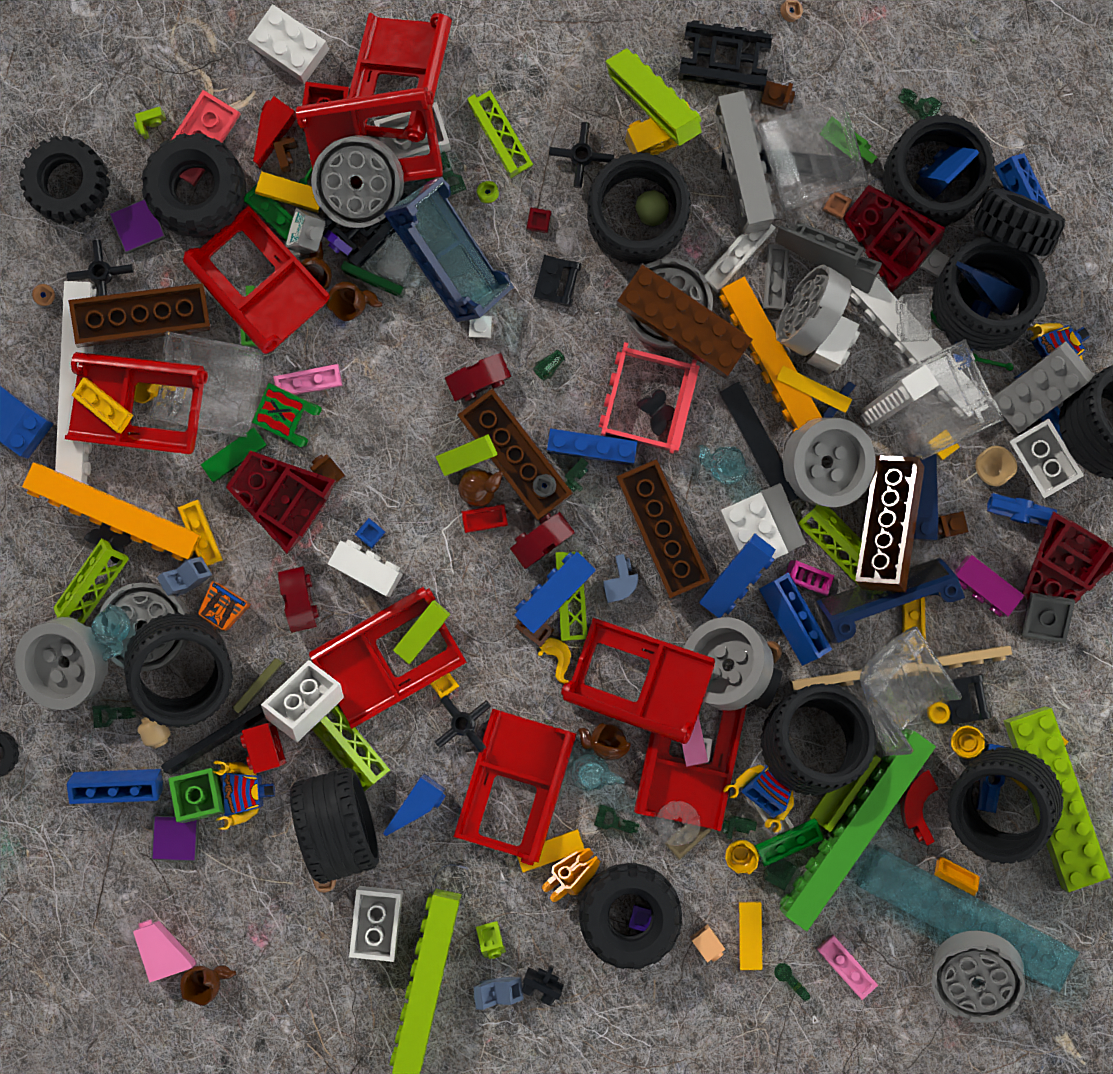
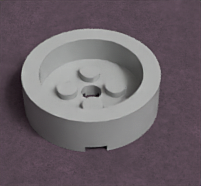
M349 136L333 142L318 156L312 171V191L319 207L336 223L353 228L367 227L386 218L384 213L400 201L404 189L403 170L397 156L383 142L369 136ZM353 176H358L363 182L362 186L358 189L351 185V178Z
M671 258L661 259L645 265L651 271L712 311L713 297L707 283L708 281L696 267L685 261ZM624 311L629 328L643 343L657 349H678L677 346Z
M826 265L814 268L804 277L794 290L796 295L791 303H786L777 323L776 340L801 356L812 353L827 339L839 322L850 297V280Z
M828 417L807 421L798 430H795L787 442L783 456L785 478L795 491L794 493L810 504L826 507L848 505L857 500L867 490L872 481L875 471L874 447L866 432L852 421ZM824 456H828L831 462L826 468L821 464Z
M152 583L129 584L115 591L103 604L97 621L99 637L105 646L107 656L114 663L124 668V654L127 651V645L131 637L136 634L137 624L140 621L149 623L151 619H155L160 615L165 616L168 613L189 614L182 599L179 596L176 597L175 594L167 596L161 585ZM173 640L158 646L147 656L141 671L158 670L170 665L183 653L188 640Z
M59 617L31 628L22 636L15 652V670L20 685L31 699L49 709L66 710L87 701L103 687L104 678L108 674V656L102 640L90 626L86 627L74 618ZM63 656L69 659V667L61 663Z
M730 617L710 620L698 627L684 645L685 649L715 659L714 670L703 699L704 703L713 708L728 711L744 708L745 705L754 699L757 700L770 683L774 666L772 651L763 635L744 621ZM733 660L734 668L731 671H726L724 665Z
M985 931L958 933L945 940L934 955L932 964L933 992L940 1005L956 1017L959 1015L975 1023H988L1003 1019L1017 1009L1025 992L1022 958L1010 942L996 934ZM976 977V979H981L985 982L982 985H976L972 981Z

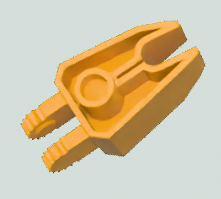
M590 848L576 851L552 866L553 876L541 887L544 892H548L561 883V886L550 896L552 902H557L567 893L577 895L595 875L601 861L597 856L590 859L594 854Z

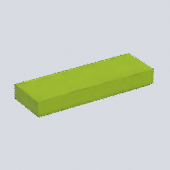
M488 434L435 457L444 476H447L498 454Z
M435 600L432 601L393 651L408 664H411L451 614Z

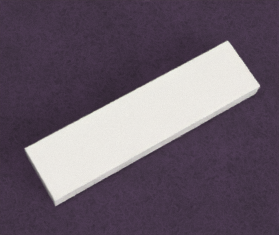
M771 224L768 230L745 235L742 233L704 275L708 285L715 292L719 293L721 288L728 283L776 227Z

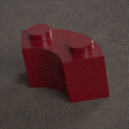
M498 353L479 360L473 366H465L444 379L455 402L463 399L465 402L475 399L477 397L476 394L491 387L495 390L504 386V381L512 376L502 354Z
M560 512L554 516H551L549 513L539 521L541 525L529 534L523 532L514 539L516 544L510 550L524 569L539 561L575 533Z
M304 566L278 572L280 593L285 602L284 611L291 633L317 627L316 618L320 617L318 606L317 604L313 605L310 587H313L311 575L306 574Z

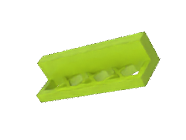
M491 90L479 97H476L475 94L468 97L467 101L470 109L510 178L532 167V161ZM488 98L493 104L491 112L484 111L480 104ZM493 117L502 119L504 123L502 131L496 130L491 123ZM503 136L511 137L514 140L512 149L505 148L502 142ZM514 154L523 156L526 164L517 168L512 160Z
M816 505L798 522V525L855 582L856 572L854 571V566H858L862 540L830 507ZM812 517L818 523V529L812 528L806 521ZM823 534L830 535L834 539V544H827L824 541ZM839 550L846 551L849 554V560L842 559L839 556Z
M101 538L53 607L57 618L69 617L73 611L82 609L83 613L77 622L84 624L129 560L128 556L114 550L109 541ZM111 556L120 559L117 565L107 566ZM106 574L107 579L105 582L95 585L97 576ZM94 591L95 596L93 599L83 602V596Z
M555 552L557 570L564 565L562 560L570 552ZM584 584L559 608L561 641L581 640L587 637ZM579 591H580L581 600L576 597V595L578 594ZM573 598L581 603V610L576 616L568 610V604ZM568 613L573 617L570 623ZM581 613L582 622L577 618ZM575 620L582 625L583 635L570 636L569 626Z
M336 705L331 711L336 715L337 723L331 722L325 715L312 730L343 768L348 767L356 772L365 792L388 773L390 769L355 727L351 729L344 713ZM342 729L350 732L351 740H347L342 736ZM356 746L362 747L365 750V757H361L356 753ZM370 763L376 764L382 772L376 776L370 769Z
M874 754L872 762L869 763V768L862 776L850 784L824 794L809 817L811 819L815 818L818 824L831 832L881 758Z

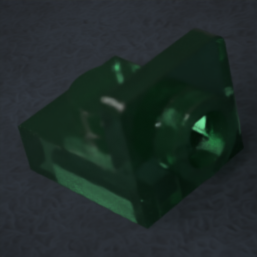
M583 457L564 476V479L567 480L565 484L573 492L576 490L581 492L583 490V487L574 480L576 477L580 480L588 472L586 467L589 463Z
M729 815L728 820H724L722 833H725L726 839L732 840L734 827L737 828V832L749 834L750 830L756 831L757 821L755 819Z

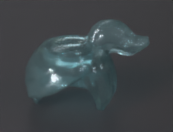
M704 445L698 446L700 449V463L704 467L711 469L713 477L723 484H734L745 478L749 473L745 465L744 456L738 448L733 446L719 447L711 455L708 447Z
M108 605L106 610L99 613L93 620L91 627L95 641L109 646L103 652V660L105 662L109 658L116 657L122 653L124 649L122 641L130 632L131 623L128 615L115 605Z
M585 754L573 761L572 781L580 790H600L605 785L624 784L625 779L616 773L610 772L608 763L597 755Z

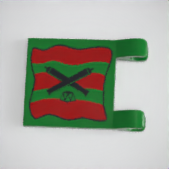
M268 383L252 423L292 442L298 447H305L308 439L295 433L304 410L311 415H320L322 407L308 402L272 383Z

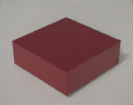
M530 207L526 230L548 234L552 211Z

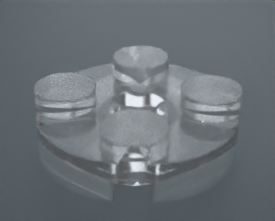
M671 801L658 812L656 828L661 839L672 846L685 845L697 837L700 831V818L696 809L689 803ZM679 817L682 818L684 827L674 829L672 820Z

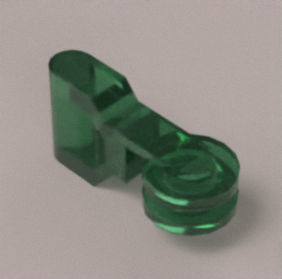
M907 88L901 90L898 96L899 100L917 111L921 119L924 120L928 116L938 114L942 106V102L934 97L920 98L915 105L914 100L917 99V94ZM926 102L932 105L928 114L923 110V105Z
M443 151L441 161L443 170H445L444 166L447 165L450 168V164L445 151ZM453 170L442 174L445 181L450 177L458 178L459 183L450 186L451 195L467 190L461 175L453 173Z
M109 705L92 706L94 728L110 727L112 722L117 720V711L122 714L118 716V719L136 718V715L132 714L136 709H131V707L111 708ZM102 710L108 712L109 719L106 723H102Z
M600 804L594 826L606 830L612 827L631 834L638 832L635 827H639V823L623 819L622 822L625 825L619 827L620 817L617 816L615 809ZM607 811L611 812L614 816L613 822L610 825L604 823Z
M786 963L776 965L774 969L775 977L779 981H786L804 1001H808L810 993L792 975L791 967Z

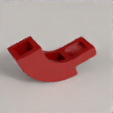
M923 768L917 773L902 795L900 812L904 826L908 829L915 827L913 833L918 842L922 841V843L928 846L934 843L935 840L924 820L923 806L928 796L939 789L929 769Z

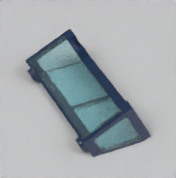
M439 177L421 186L387 210L384 215L456 322L481 318L514 286L505 272L494 271L447 199L451 195L449 184L443 177Z

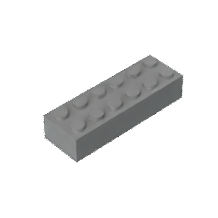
M744 91L718 96L713 111L743 235L768 230L775 219L774 217L777 216L775 204H771L769 197L772 194L770 183L766 182L764 176L766 174V165L764 161H761L759 155L761 153V144L759 140H756L754 134L756 132V123L754 118H750V99L745 97Z

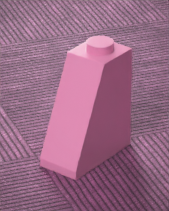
M151 919L139 923V927L133 931L149 983L191 969L196 965L195 959L160 921L152 923Z

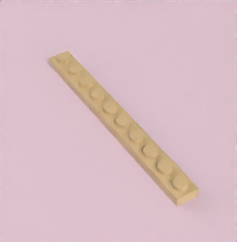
M999 646L791 680L789 682L791 690L797 691L803 687L825 683V685L840 683V686L854 685L853 680L862 679V683L876 681L875 677L884 676V679L897 678V673L905 672L906 676L919 674L921 669H927V672L940 671V666L949 665V669L963 667V662H971V665L983 664L984 659L992 658L993 662L1006 660V655H1012L1011 646Z

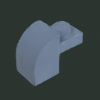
M624 554L615 556L619 578L603 581L607 603L623 600L629 597L636 589L638 574H628V571H632L630 559H625Z
M197 557L187 560L175 570L161 573L157 579L167 596L175 594L178 597L201 585L212 576V573L203 558Z
M501 977L480 981V985L474 986L476 1010H484L496 1004L512 1005L524 1000L521 977Z

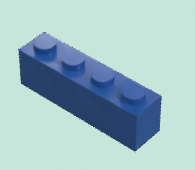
M550 428L547 453L633 466L637 441Z
M754 533L704 593L699 603L717 618H721L724 613L729 615L736 606L733 602L737 598L741 600L749 590L746 587L750 583L754 585L762 575L759 573L763 567L767 570L775 559L772 556L776 549Z
M570 552L562 560L564 565L559 570L554 568L546 576L548 581L543 586L539 583L530 592L533 596L527 602L523 599L515 607L517 612L514 615L533 634L596 571L578 552L575 554Z
M789 572L759 588L802 666L832 650Z
M161 769L74 772L66 784L69 804L158 801L164 789Z

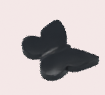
M657 389L652 397L647 396L637 402V407L651 417L650 426L652 432L657 436L661 435L667 427V420L673 419L675 411L672 406L666 405V394L661 389Z
M105 523L100 525V529H93L84 536L87 542L96 545L101 538L109 541L114 550L123 554V547L128 546L132 542L130 534L126 532L118 534L111 531L110 525ZM114 556L110 558L115 564L120 560Z

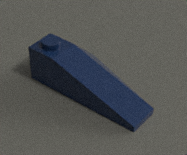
M957 261V268L983 302L991 306L990 310L1001 316L1003 312L1009 315L1013 314L1024 291L992 274Z
M914 453L913 457H919L925 467L914 540L935 541L938 537L937 454Z

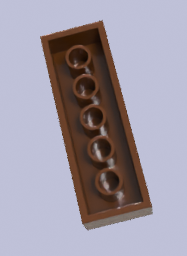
M643 264L617 300L616 306L725 380L753 340Z
M203 283L68 300L77 348L210 331Z
M493 389L489 390L457 415L474 439L489 434L498 454L490 458V460L499 471L504 472L503 477L537 521H540L573 495L572 491ZM543 474L551 475L556 481L555 492L547 497L538 496L533 489L535 478Z
M875 456V471L870 485L855 582L863 590L906 593L925 468L919 457Z
M655 459L616 476L618 486L668 599L711 581L658 460Z

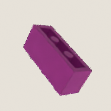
M967 555L954 572L959 579L962 589L965 590L967 588L973 593L972 597L981 604L985 602L989 605V610L997 617L1001 615L1009 617L1025 596L973 555Z

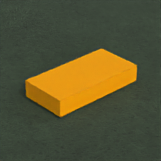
M940 856L938 858L934 873L936 877L973 896L978 892L980 876Z

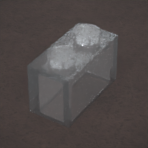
M393 233L392 237H388L385 242L384 250L386 252L384 257L378 260L376 270H378V276L404 287L414 258L398 234Z
M929 293L903 294L898 298L899 301H896L895 305L896 314H899L900 323H897V336L901 337V342L928 341L932 338Z

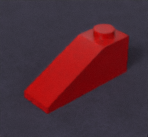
M275 96L264 103L260 116L253 162L259 169H261L274 151L273 143L278 142V139L284 137L297 119L296 112Z

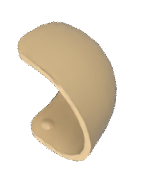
M1001 446L987 448L976 459L975 466L978 475L985 483L991 486L998 487L1005 484L1017 472L1015 457L1010 451Z

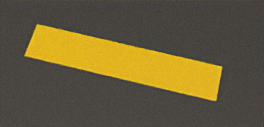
M782 366L777 380L846 413L852 401L851 398L785 366Z

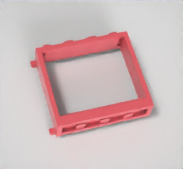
M624 342L622 352L617 351L614 363L618 365L617 373L612 372L609 383L610 386H613L612 393L606 395L604 406L608 407L606 416L601 415L598 426L602 428L601 436L605 437V435L624 440L637 441L640 444L667 450L671 454H674V452L678 453L700 366L696 365L697 360L692 359L690 364L627 348L628 343ZM626 355L685 370L667 443L607 428Z

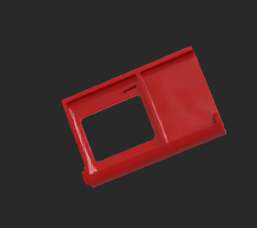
M369 13L348 98L374 95L377 80L381 74L419 78L417 88L427 87L428 91H432L434 98L452 25L451 18L444 14L435 13L431 16L430 22L380 18L373 13ZM419 110L411 111L408 126L404 129L367 125L368 118L365 119L367 136L406 139L411 142H419L424 140L426 136L424 116L422 111Z
M427 87L297 106L296 118L301 129L304 128L312 170L318 156L333 142L349 136H367L366 118L419 110L422 111L430 152L427 155L398 159L403 170L404 182L442 177L443 167L431 105L434 103L432 91H428ZM358 176L351 178L352 187L358 189L362 186L363 182Z
M247 206L235 217V220L229 226L226 225L220 230L221 232L216 233L200 249H188L184 253L183 263L203 283L209 293L261 352L267 354L277 348L322 308L329 300L330 295L251 207ZM240 231L245 233L275 267V271L245 297L235 289L210 259L215 252Z
M81 352L73 354L71 370L77 375L75 389L83 377L88 378L131 414L135 389L138 383L191 388L193 393L188 428L184 432L132 426L130 420L124 431L120 434L74 398L69 431L65 435L66 440L182 454L193 453L197 437L203 388L208 378L207 371L204 370L203 366Z
M424 586L309 652L313 664L340 683L344 698L338 704L347 718L351 729L467 663L445 622L439 628V632L447 644V649L400 677L393 675L376 644L379 638L421 615L431 602L436 600L430 588L426 590Z
M593 618L573 678L563 685L561 695L566 702L687 744L692 735L714 670L715 659ZM601 643L650 661V667L638 701L633 702L585 684L584 680L597 644Z
M747 705L737 710H723L713 760L710 764L703 763L686 767L685 759L669 754L672 739L651 732L634 812L721 831L729 789L726 792L723 790L725 786L731 785Z
M492 708L482 741L487 748L478 754L453 837L521 858L520 862L533 866L534 862L539 863L577 734ZM498 775L533 785L537 789L522 842L518 846L479 834L480 824L493 781Z

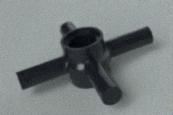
M581 122L579 143L574 145L572 149L549 148V156L570 158L572 163L576 165L573 185L575 188H582L584 167L592 161L609 163L614 159V154L593 152L592 148L587 144L590 127L588 122ZM584 151L588 156L585 159H579L576 157V153Z
M93 240L94 261L90 263L88 270L67 272L66 276L68 281L91 279L92 282L97 284L98 296L107 295L106 284L111 281L113 275L134 273L133 264L110 267L108 263L103 261L101 240ZM99 269H105L102 276L96 277V272Z
M447 695L444 696L440 701L453 717L451 720L452 728L435 741L436 745L441 748L456 735L467 736L479 753L484 751L487 747L474 732L475 720L492 707L490 703L485 700L470 713L459 712ZM466 718L468 725L464 730H461L459 728V721Z

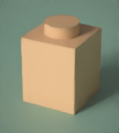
M708 924L690 936L692 942L707 963L710 960L714 962L723 956L725 948Z

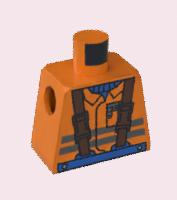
M212 581L198 614L205 618L206 622L210 623L214 630L218 627L223 631H228L251 604L220 583Z

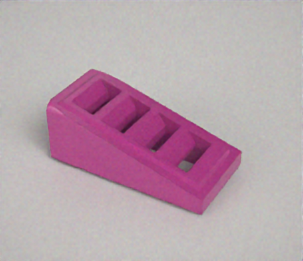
M791 560L786 573L789 572L796 586L824 596H828L835 576L797 560ZM805 570H806V571H808V572H807L805 581L802 582V579H803V576H804V573H805ZM816 574L813 585H810L813 575ZM825 577L822 588H818L821 578Z

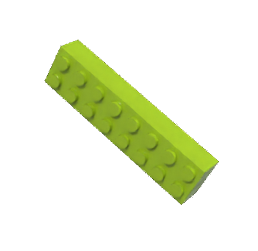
M1044 706L1003 720L1012 748H1020V750L1029 751L1028 753L1037 755L1039 759L1044 760V763L1051 767V770L1056 774V779L1060 782L1064 798L1062 815L1046 846L1061 888L1067 892H1072L1110 879L1111 876L1052 708ZM1027 788L1031 803L1033 805L1039 823L1040 810L1038 803L1032 792Z
M436 888L434 893H430L427 898L425 910H428L429 913L428 916H424L420 932L424 933V935L419 938L415 954L419 955V957L414 959L410 972V977H414V979L409 981L405 999L409 1000L408 1003H404L400 1021L403 1022V1025H399L395 1038V1043L398 1044V1047H394L389 1066H393L392 1074L421 1073L462 894Z

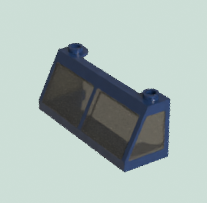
M939 557L909 568L906 593L863 590L860 586L815 602L830 643H840L855 635V621L928 595H937L942 598L943 602H955L964 599L965 596L957 575Z

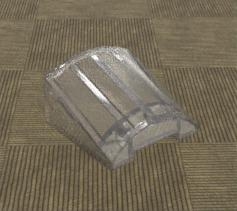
M838 96L756 125L784 211L869 183L843 96Z
M166 331L162 352L166 354L164 362L203 366L208 374L207 382L203 388L198 428L247 438L260 393L263 353L248 346ZM160 385L158 396L153 399L150 419L188 426L192 389Z
M966 339L878 379L883 392H886L899 381L926 364L939 383L937 387L894 414L915 457H919L921 460L1004 420L996 401L992 399L974 361L975 358Z
M917 626L901 633L878 650L866 663L860 675L862 689L884 756L911 754L914 750L902 733L904 728L933 703L955 701L962 698V695Z

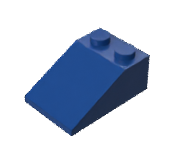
M950 146L946 151L941 149L933 157L935 162L931 166L926 164L918 172L920 177L916 183L935 200L967 168L979 152L976 149Z
M0 386V442L20 457L29 459L54 423Z
M423 774L383 834L388 836L430 812L433 807L438 809L446 797L443 794L446 788Z

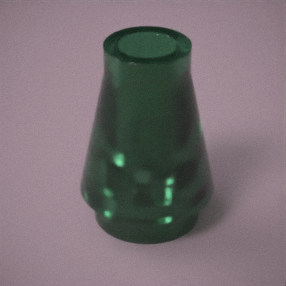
M555 350L550 355L537 361L533 371L543 381L547 378L550 379L565 360V357L559 350Z

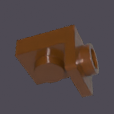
M766 81L760 104L786 110L788 103L792 104L795 96V91H792L793 83H789L786 86Z
M282 137L273 144L280 168L284 174L291 172L290 164H293L291 153L287 150L297 148L298 145L295 138Z
M321 454L312 461L313 466L310 469L314 473L336 480L334 486L346 477L327 454L325 456Z
M964 511L938 517V535H941V539L969 532Z
M519 619L515 626L516 629L540 647H542L554 631L553 628L544 623L533 634Z

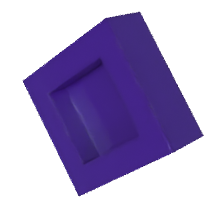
M330 230L323 236L330 241L328 246L336 253H339L341 250L348 256L352 251L349 245Z
M633 905L628 927L645 931L651 921V909Z

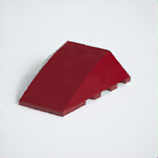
M871 185L865 188L843 217L857 241H861L865 247V253L868 258L882 263L878 273L888 283L887 287L891 293L919 269L941 242L945 230L944 227Z
M250 451L226 488L268 532L273 540L279 544L284 552L288 554L304 537L326 504L336 480Z
M1053 511L1022 594L1025 595L1024 598L1028 600L1031 592L1074 599L1076 604L1083 594L1093 589L1101 578L1113 571V546L1069 518Z

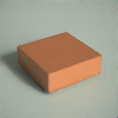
M833 190L822 211L842 220L852 199Z

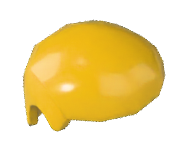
M967 725L959 727L953 733L951 747L958 757L966 760L974 759L983 752L985 739L980 730Z
M738 840L732 842L727 847L725 860L728 867L737 874L747 873L749 875L758 867L759 854L753 843Z

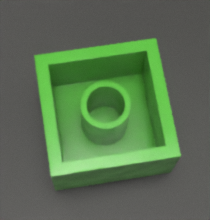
M209 768L168 778L176 822L187 823L225 813L220 775L213 773V771H219L218 769Z

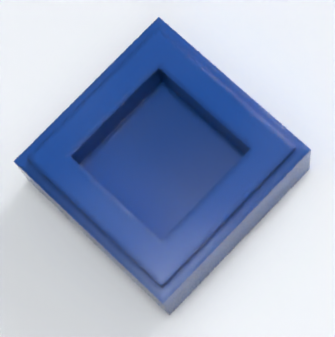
M368 518L355 535L372 549L386 532Z

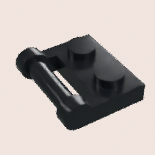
M544 255L534 298L571 307L573 303L571 298L578 271H581L582 264L576 261ZM563 268L570 269L563 296H557Z
M983 674L943 681L947 705L951 712V725L992 718L991 711H988L982 683L984 681ZM974 683L979 713L973 714L968 684Z

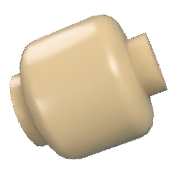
M147 717L141 719L142 724L139 725L137 730L145 746L156 749L168 742L171 733L166 725H159L155 721H150Z

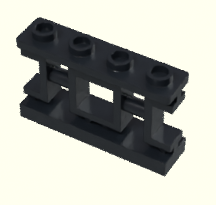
M698 20L687 22L684 40L694 42L692 58H681L678 79L763 92L766 86L768 70L757 68L759 51L770 52L773 34H768L765 30L747 31L744 27L727 28L725 25L718 23L706 25ZM700 35L713 37L711 48L699 46ZM743 42L756 44L754 54L742 53ZM716 45L737 48L735 65L714 62ZM697 55L710 57L708 68L696 66ZM740 62L752 63L751 74L738 73Z
M404 193L400 201L406 198L408 195ZM329 217L324 219L323 236L328 230L336 236L338 235L352 248L348 256L344 254L345 258L352 265L359 268L396 232L387 218L373 224L368 231L363 227H351L345 234L336 227L338 223ZM359 232L369 240L360 250L351 241Z

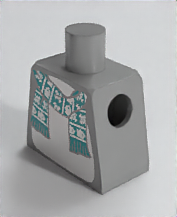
M296 208L285 246L289 250L304 255L317 252L323 236L325 220L318 215Z

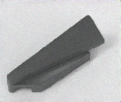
M805 223L796 224L793 229L780 226L776 235V243L817 266L826 265L848 278L852 286L867 294L870 292L882 265L881 262L861 257L864 250L863 247Z

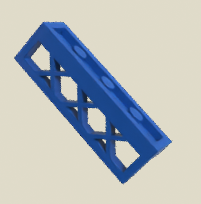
M1025 153L1011 156L995 166V170L1005 190L1023 195L1051 209Z

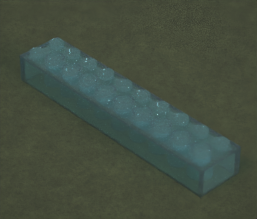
M876 844L855 883L869 893L951 936L966 931H985L1004 938L1020 954L1024 964V974L1060 992L1080 953L1063 942Z

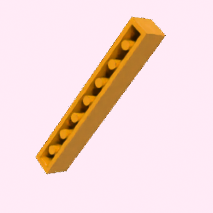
M745 276L721 288L719 300L724 308L728 307L731 313L729 318L734 327L738 326L740 331L753 339L749 345L752 351L750 356L754 364H759L763 371L761 376L766 384L769 383L773 391L771 394L776 403L780 402L783 407L782 415L786 422H791L794 427L792 433L801 428L807 421L822 418L810 395L777 380L782 366L795 372L797 371L783 345L776 340V332Z
M32 463L22 485L23 488L28 489L27 494L39 498L41 495L48 498L47 502L54 506L60 507L61 504L69 507L68 512L81 516L83 513L89 516V521L95 524L102 525V523L110 525L111 531L122 534L123 531L131 534L130 539L139 543L147 541L152 544L151 548L159 552H163L164 549L172 552L171 557L180 561L191 559L201 537V534L39 463Z

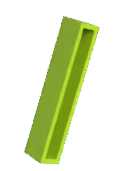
M626 48L605 61L609 77L679 146L702 133L700 127L701 117L696 110L692 111L683 98L680 99L672 87L668 88L663 79L653 73L649 65H644L636 53L633 54Z

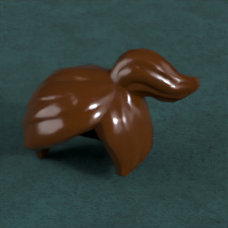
M320 241L317 252L310 253V257L302 260L301 264L327 290L332 280V272L329 265L323 260L324 252L322 242Z
M350 282L336 284L330 290V297L326 303V307L342 321H350L358 317L365 309L366 304L372 307H382L383 305L374 292L369 290L361 292L355 284Z
M479 468L466 471L458 487L460 497L472 506L478 507L489 504L494 498L495 491L500 486L504 472L498 471L492 474L491 471L487 472Z
M600 723L594 729L592 736L588 729H578L581 734L580 743L582 747L586 750L593 749L601 759H619L630 749L631 744L627 742L624 733L614 724Z
M224 965L217 966L214 970L205 966H194L184 973L181 978L180 989L182 998L197 1005H207L217 996L220 989V980L232 978L237 973L235 970L232 971Z

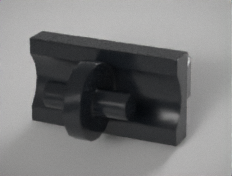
M549 966L547 971L538 968L536 971L528 967L522 982L524 983L522 993L533 996L535 990L543 993L541 996L542 1003L551 1006L556 999H560L564 984L558 982L559 977L552 974L554 969L552 966Z

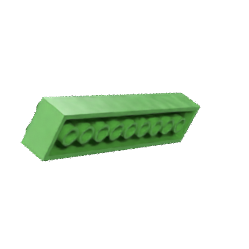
M905 728L904 731L900 730L894 738L895 744L891 749L888 748L881 757L882 763L879 767L876 766L870 774V780L859 790L856 795L858 797L853 804L850 803L844 812L845 815L842 820L838 821L831 831L832 834L828 840L824 839L818 847L819 853L817 856L809 859L805 866L807 870L803 876L799 875L793 882L792 886L794 889L790 894L786 893L781 899V912L805 931L809 930L936 748L934 744L917 732Z

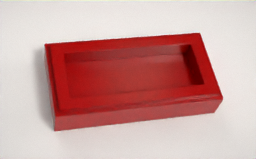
M505 504L461 511L465 533L508 526Z

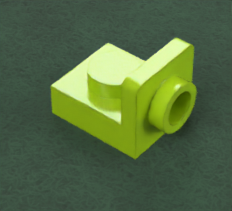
M159 106L135 114L137 121L134 122L137 134H141L147 140L150 139L147 126L157 127L167 119L164 111Z
M498 921L476 927L481 952L485 958L495 959L506 952Z

